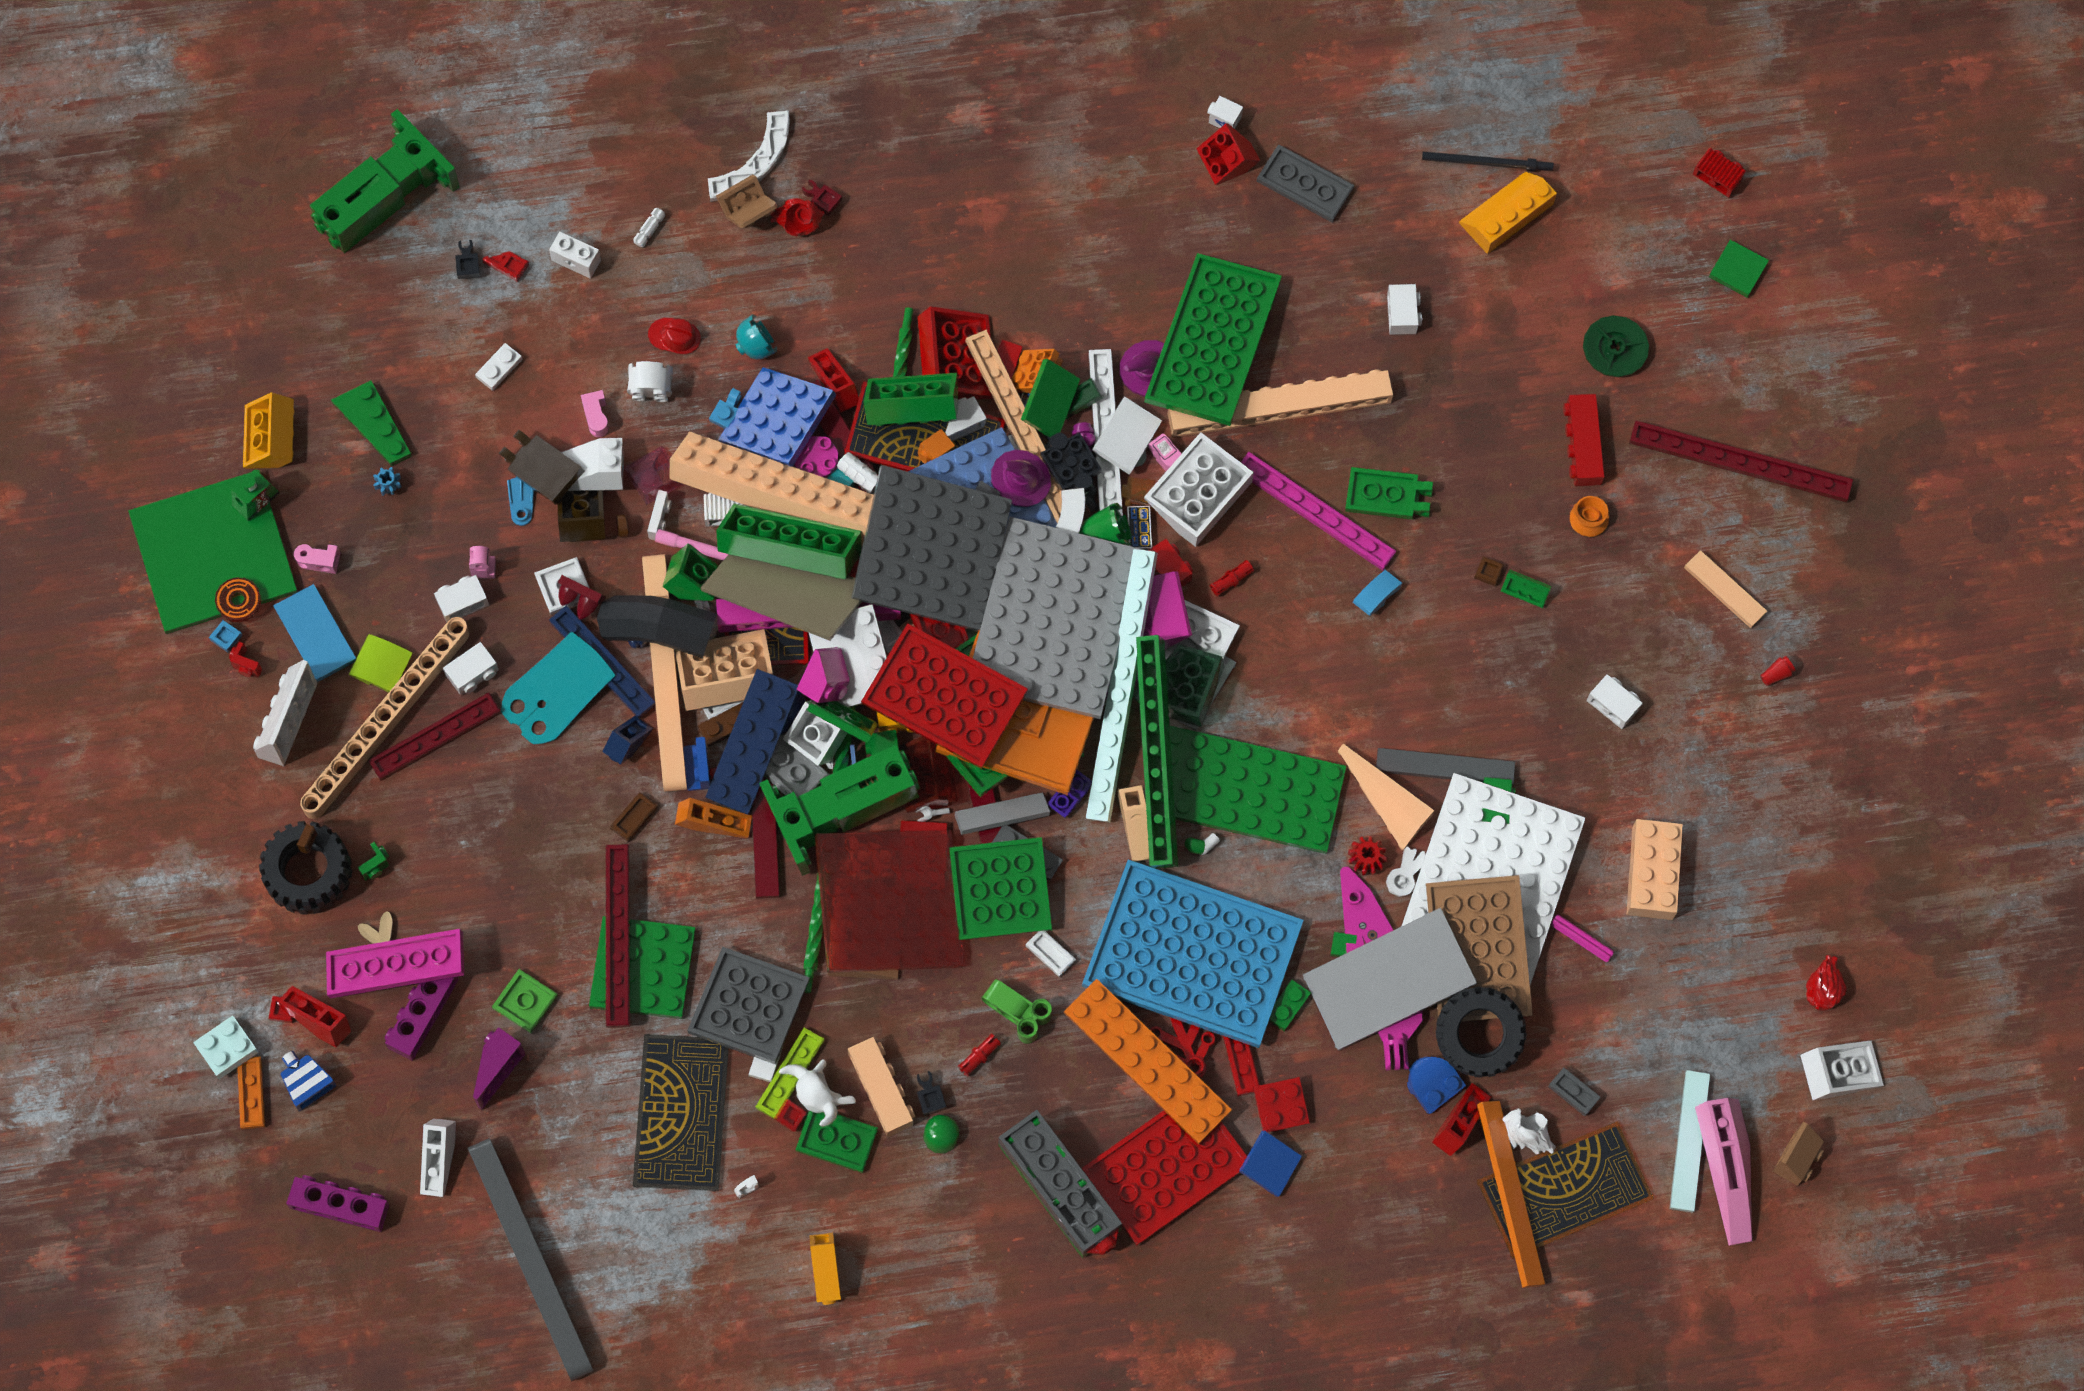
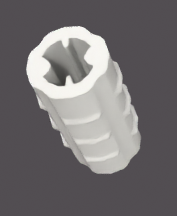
M850 452L846 453L838 462V469L845 476L852 479L854 483H857L862 490L864 489L866 492L874 495L878 475L862 463L859 458H856Z

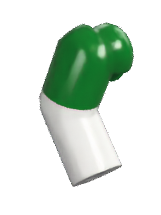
M1212 833L1205 840L1189 837L1185 840L1184 845L1189 852L1204 855L1216 846L1220 840Z

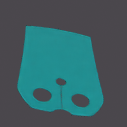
M570 632L542 660L506 690L502 701L501 713L510 724H517L521 728V735L532 744L552 741L561 734L615 674L589 644L573 632ZM517 699L522 700L525 704L523 712L518 714L513 713L510 708L511 703ZM544 700L546 702L545 707L539 708L537 706L538 701ZM536 721H543L546 725V730L541 735H536L532 732V725Z

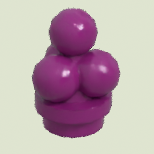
M1087 422L1075 424L1072 436L1080 433L1092 452L1091 448L1096 438L1091 424Z

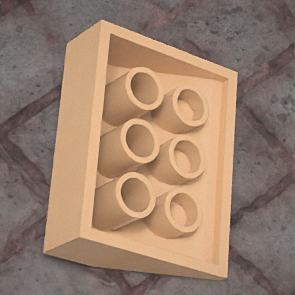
M764 629L708 640L703 658L675 650L686 711L743 701L756 669L773 675Z

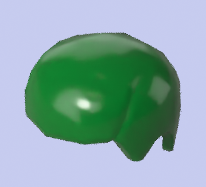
M936 1115L926 1123L923 1140L931 1151L945 1154L955 1148L959 1139L960 1129L956 1121L951 1117Z

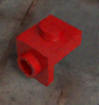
M239 641L237 647L234 646L229 655L233 668L237 669L243 676L251 677L252 675L259 678L262 671L259 662L244 657L247 648L243 642Z

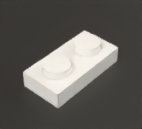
M504 343L475 376L493 391L523 360L522 356Z
M658 490L647 531L648 537L651 540H655L658 529L665 530L666 521L663 519L665 513H669L671 508V500H669L666 491Z

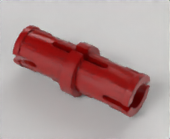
M1245 560L1234 569L1227 570L1225 575L1209 585L1211 591L1218 597L1232 586L1236 587L1243 578L1254 572L1252 565L1248 560Z
M990 1034L977 1048L974 1047L971 1050L972 1053L957 1066L962 1073L965 1072V1076L968 1077L981 1063H985L987 1057L1001 1045L997 1038L994 1039L995 1036L993 1034Z

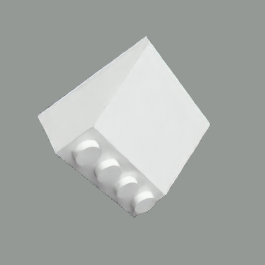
M1200 432L1144 496V499L1178 534L1196 547L1252 483L1254 472Z
M873 605L857 608L831 641L809 633L813 651L815 649L831 647L842 649L850 681L847 686L846 695L838 702L849 708L862 705L861 700L887 658Z
M302 660L289 667L287 673L281 676L278 695L273 696L270 705L272 708L269 716H265L262 723L263 731L261 736H257L254 742L253 749H255L254 751L258 758L284 766L318 684L308 661Z

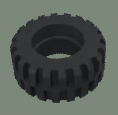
M305 821L297 822L298 826L295 827L290 823L285 826V831L280 832L277 830L273 834L275 837L273 841L267 840L265 844L266 851H262L260 855L262 861L259 864V871L262 875L261 879L271 898L279 906H285L287 911L294 913L295 910H298L300 914H308V910H312L314 914L321 912L320 908L326 906L327 909L332 907L334 899L339 901L343 897V889L348 890L350 885L348 879L352 877L351 858L345 844L337 833H333L331 828L326 825L320 827L318 822L311 821L310 825L314 826L318 834L311 850L324 854L328 863L323 876L313 884L306 886L291 884L285 877V867L295 854L301 852L297 843L306 823Z
M1473 987L1453 995L1440 1010L1441 1012L1436 1022L1438 1047L1447 1062L1461 1073L1478 1078L1496 1076V1074L1508 1070L1512 1064L1514 1065L1519 1055L1523 1052L1527 1036L1525 1019L1519 1007L1506 994L1489 987ZM1475 1010L1492 1012L1499 1018L1503 1026L1501 1043L1495 1050L1486 1054L1470 1052L1462 1045L1459 1038L1461 1021L1467 1014Z

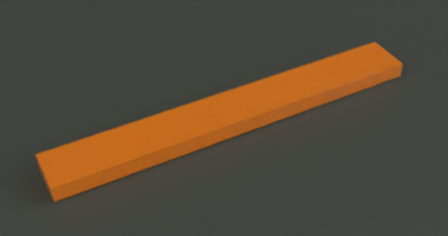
M1500 1101L1481 1102L1477 1106L1522 1288L1539 1287L1545 1285L1508 1132L1502 1119L1504 1116Z

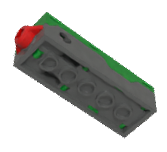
M1035 1110L998 1137V1146L1082 1259L1090 1253L1105 1255L1116 1246L1118 1233L1122 1227L1121 1221L1038 1110Z

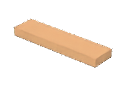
M1701 550L1685 565L1684 568L1748 627L1752 628L1766 614L1767 610Z

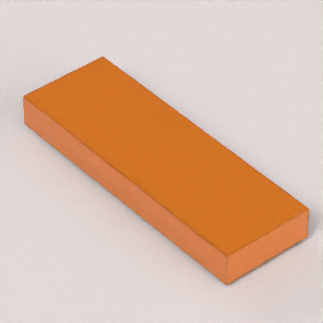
M259 1056L252 1057L237 1067L240 1128L242 1130L265 1127L262 1058Z

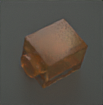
M1128 477V484H1123L1121 498H1126L1125 506H1150V509H1152V506L1144 499V496L1155 485V480Z

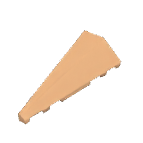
M1343 744L1338 750L1339 755L1343 757L1348 765V769L1354 774L1366 797L1377 814L1381 816L1387 825L1390 834L1392 833L1398 842L1399 848L1403 851L1415 838L1418 831L1432 817L1434 810Z

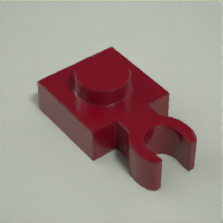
M808 180V185L813 187V189L807 190L802 187L803 194L813 197L811 202L828 216L842 201V196L825 184L820 189L813 180Z

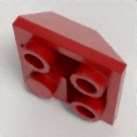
M1225 123L1196 148L1215 185L1245 174L1260 161L1251 142L1228 123Z

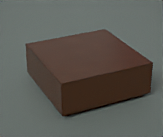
M1483 556L1474 579L1495 586L1504 564Z
M306 824L297 843L299 850L306 854L310 852L318 835L314 826Z

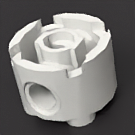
M650 361L636 362V367L632 363L629 364L627 393L632 395V400L645 401V397L654 398L656 402L668 401V397L672 394V366L667 364V368H663V363Z

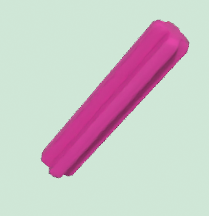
M1557 914L1552 920V927L1603 961L1608 962L1614 953L1612 949L1561 915Z

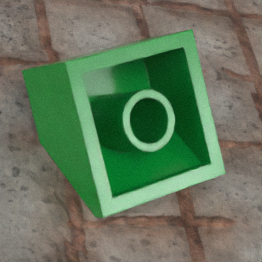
M688 543L671 557L662 587L681 600L712 601L715 596L701 591V587L719 565Z

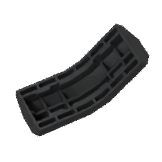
M615 595L602 602L597 622L601 637L607 641H645L703 658L717 614L662 597Z

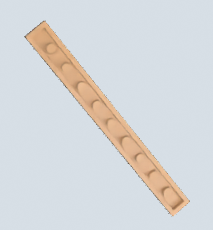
M987 330L967 337L966 343L1018 449L1028 451L1042 460L1040 453L1046 449L1036 429L1021 420L1025 407ZM1051 475V487L1044 500L1058 524L1062 508L1061 490Z

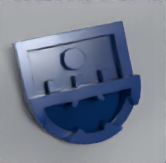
M1422 1057L1416 1060L1409 1068L1408 1090L1411 1094L1415 1095L1427 1114L1434 1112L1466 1086L1456 1070L1446 1060L1441 1058Z

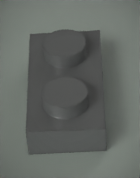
M1564 1067L1548 1086L1583 1116H1586L1600 1099L1599 1095Z

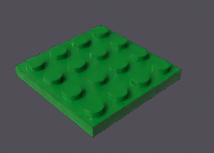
M1042 837L949 847L959 940L1052 930Z
M603 916L589 1001V1008L606 1010V916ZM630 919V1013L683 1019L696 931L695 927Z

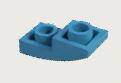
M1384 570L1357 595L1353 603L1371 616L1384 606L1387 598L1401 588L1402 582Z

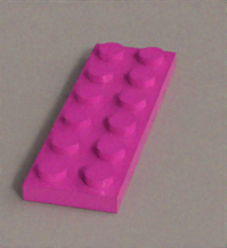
M461 929L328 951L326 952L327 996L329 998H336L464 976L463 932Z

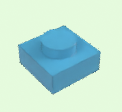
M222 620L209 639L229 653L241 638L242 633Z

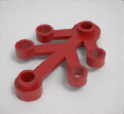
M1169 1017L1177 1037L1162 1031L1158 1026L1150 1029L1151 1032L1158 1031L1160 1033L1158 1038L1162 1042L1182 1050L1185 1058L1177 1057L1189 1068L1196 1065L1199 1070L1194 1073L1199 1078L1204 1076L1206 1064L1203 1060L1209 1047H1212L1215 1043L1213 1033L1205 1032L1202 1034L1201 1045L1196 1055H1194L1192 1044L1200 1027L1191 1025L1186 1034L1182 1022ZM1209 1036L1212 1038V1042L1206 1043L1204 1038Z

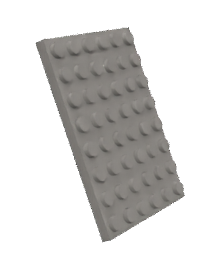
M1009 517L1000 559L997 563L973 659L1028 688V692L1023 699L1024 701L1100 719L1120 641L1119 628L1133 550L1142 549Z

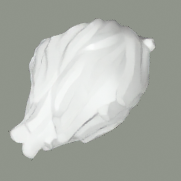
M1518 1108L1502 1118L1513 1148L1520 1145L1521 1149L1526 1146L1535 1154H1540V1151L1554 1153L1556 1146L1550 1140L1547 1130V1119L1542 1114L1535 1113L1525 1117L1521 1115V1109Z

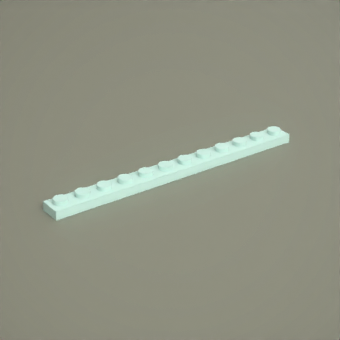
M1133 550L1119 628L1120 641L1111 673L1086 818L1089 820L1111 821L1138 668L1136 637H1141L1144 634L1158 555L1154 551Z

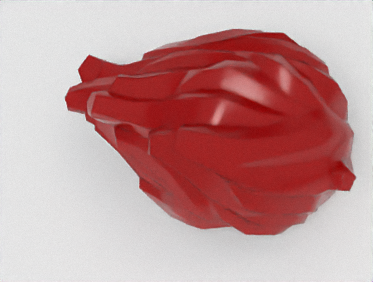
M793 198L775 209L771 214L772 219L770 221L779 223L788 234L797 237L815 232L819 228L822 216L825 213L809 200L804 201L800 198Z
M1826 955L1825 960L1810 975L1806 983L1807 1001L1818 1011H1827L1833 1008L1846 995L1847 988L1841 972L1837 969L1838 958L1835 956L1831 958L1830 955Z

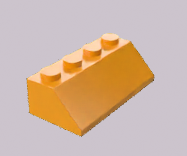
M1525 171L1461 219L1459 224L1489 254L1554 204L1557 193L1542 177Z

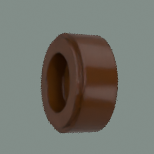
M617 515L619 538L628 537L627 518L625 515Z

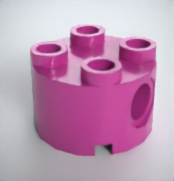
M811 436L795 462L794 468L827 478L837 468L839 462L837 449L828 437Z

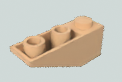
M1142 785L1119 789L1118 800L1131 859L1134 862L1149 860L1146 802Z

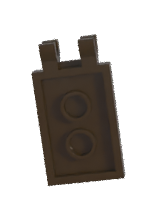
M518 430L513 437L523 447L516 455L506 447H503L499 454L510 464L508 467L510 473L556 505L585 470L536 435L531 440L526 434Z

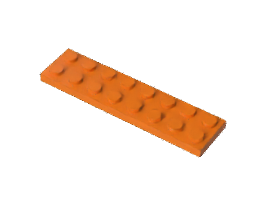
M1098 979L1064 1011V1014L1198 1144L1232 1111L1219 1096Z

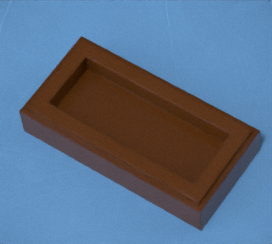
M639 792L610 825V829L629 842L658 807Z

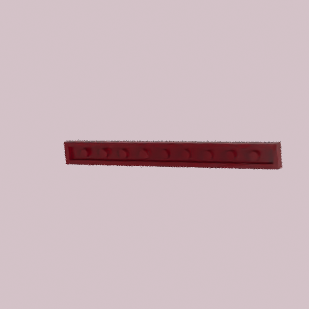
M1635 420L1629 444L1843 502L1848 501L1853 482L1851 478Z

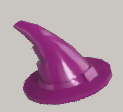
M1144 340L1132 345L1124 353L1120 362V376L1124 385L1133 393L1145 397L1164 343L1157 340Z
M1012 450L1005 452L996 459L991 469V482L994 489L1000 492L1001 497L1012 499V505L1030 507L1037 505L1047 496L1051 487V475L1046 464L1038 456L1024 450Z

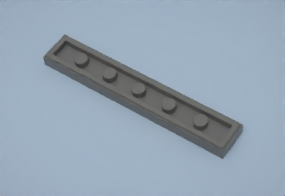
M1378 748L1376 768L1383 773L1450 780L1453 773L1479 782H1483L1484 777L1512 780L1513 786L1515 762Z

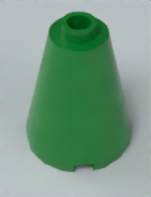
M1118 503L1110 504L1084 520L1079 530V534L1127 546L1131 545L1128 540L1132 539L1126 515L1121 516L1119 510L1122 507Z

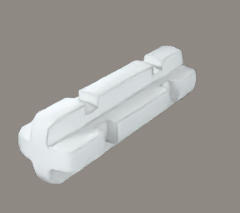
M655 208L652 211V216L648 217L639 230L640 233H637L634 237L636 245L639 247L645 246L648 242L647 238L649 239L659 226L658 223L664 219L665 212L663 210Z

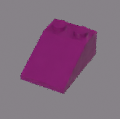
M499 1027L495 1032L491 1031L484 1040L485 1045L473 1098L481 1110H483L526 1055L521 1043Z

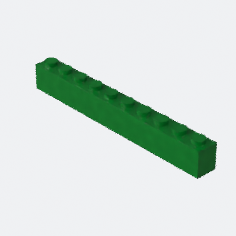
M1159 635L1136 637L1149 864L1155 869L1178 867L1165 641Z

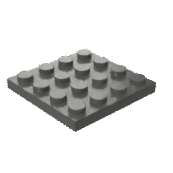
M722 947L687 1030L688 1034L776 1064L805 994L810 977Z

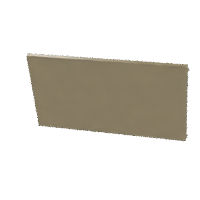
M729 554L701 587L703 592L829 641L834 638L862 602L851 599L855 578L849 575L845 580Z

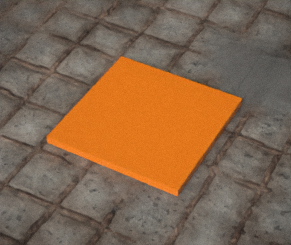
M978 630L969 655L971 658H973L980 630ZM1022 700L983 768L992 769V771L1068 795L1094 718ZM937 745L936 752L947 756L952 755L959 760L968 762Z

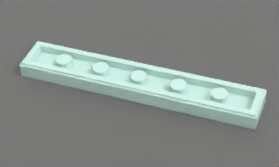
M1689 1070L1685 1072L1669 1209L1691 1213L1695 1209L1703 1139L1695 1107L1707 1101L1710 1074Z

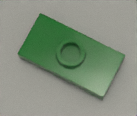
M1509 569L1501 592L1543 608L1552 586Z

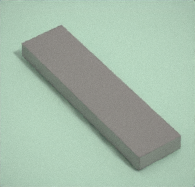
M1042 792L955 811V818L961 835L1049 816L1050 810Z

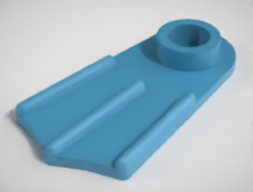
M515 477L507 480L511 518L516 525L524 526L532 519L535 490ZM520 512L526 514L523 518H519L517 515Z

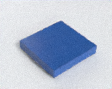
M1261 1131L1239 1172L1274 1196L1279 1197L1302 1156L1268 1132Z

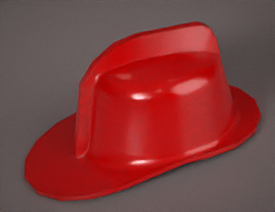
M661 318L653 322L648 329V338L654 347L677 354L692 353L698 348L701 340L700 332L696 326L685 319Z

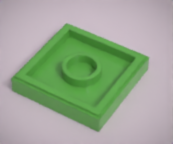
M518 969L493 1004L492 1009L527 1032L532 1033L558 997V994Z

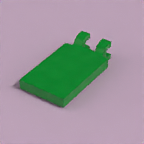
M1351 467L1345 512L1413 519L1414 513L1418 516L1429 518L1430 503L1418 502L1419 494L1432 497L1433 482L1418 481V475Z

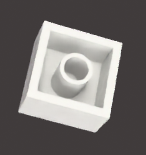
M807 701L802 706L783 740L820 766L830 763L847 732L806 711L811 702Z

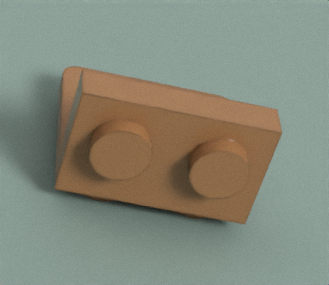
M753 174L716 195L726 218L739 228L751 227L756 220L771 215L778 207L775 201L764 194L757 177Z

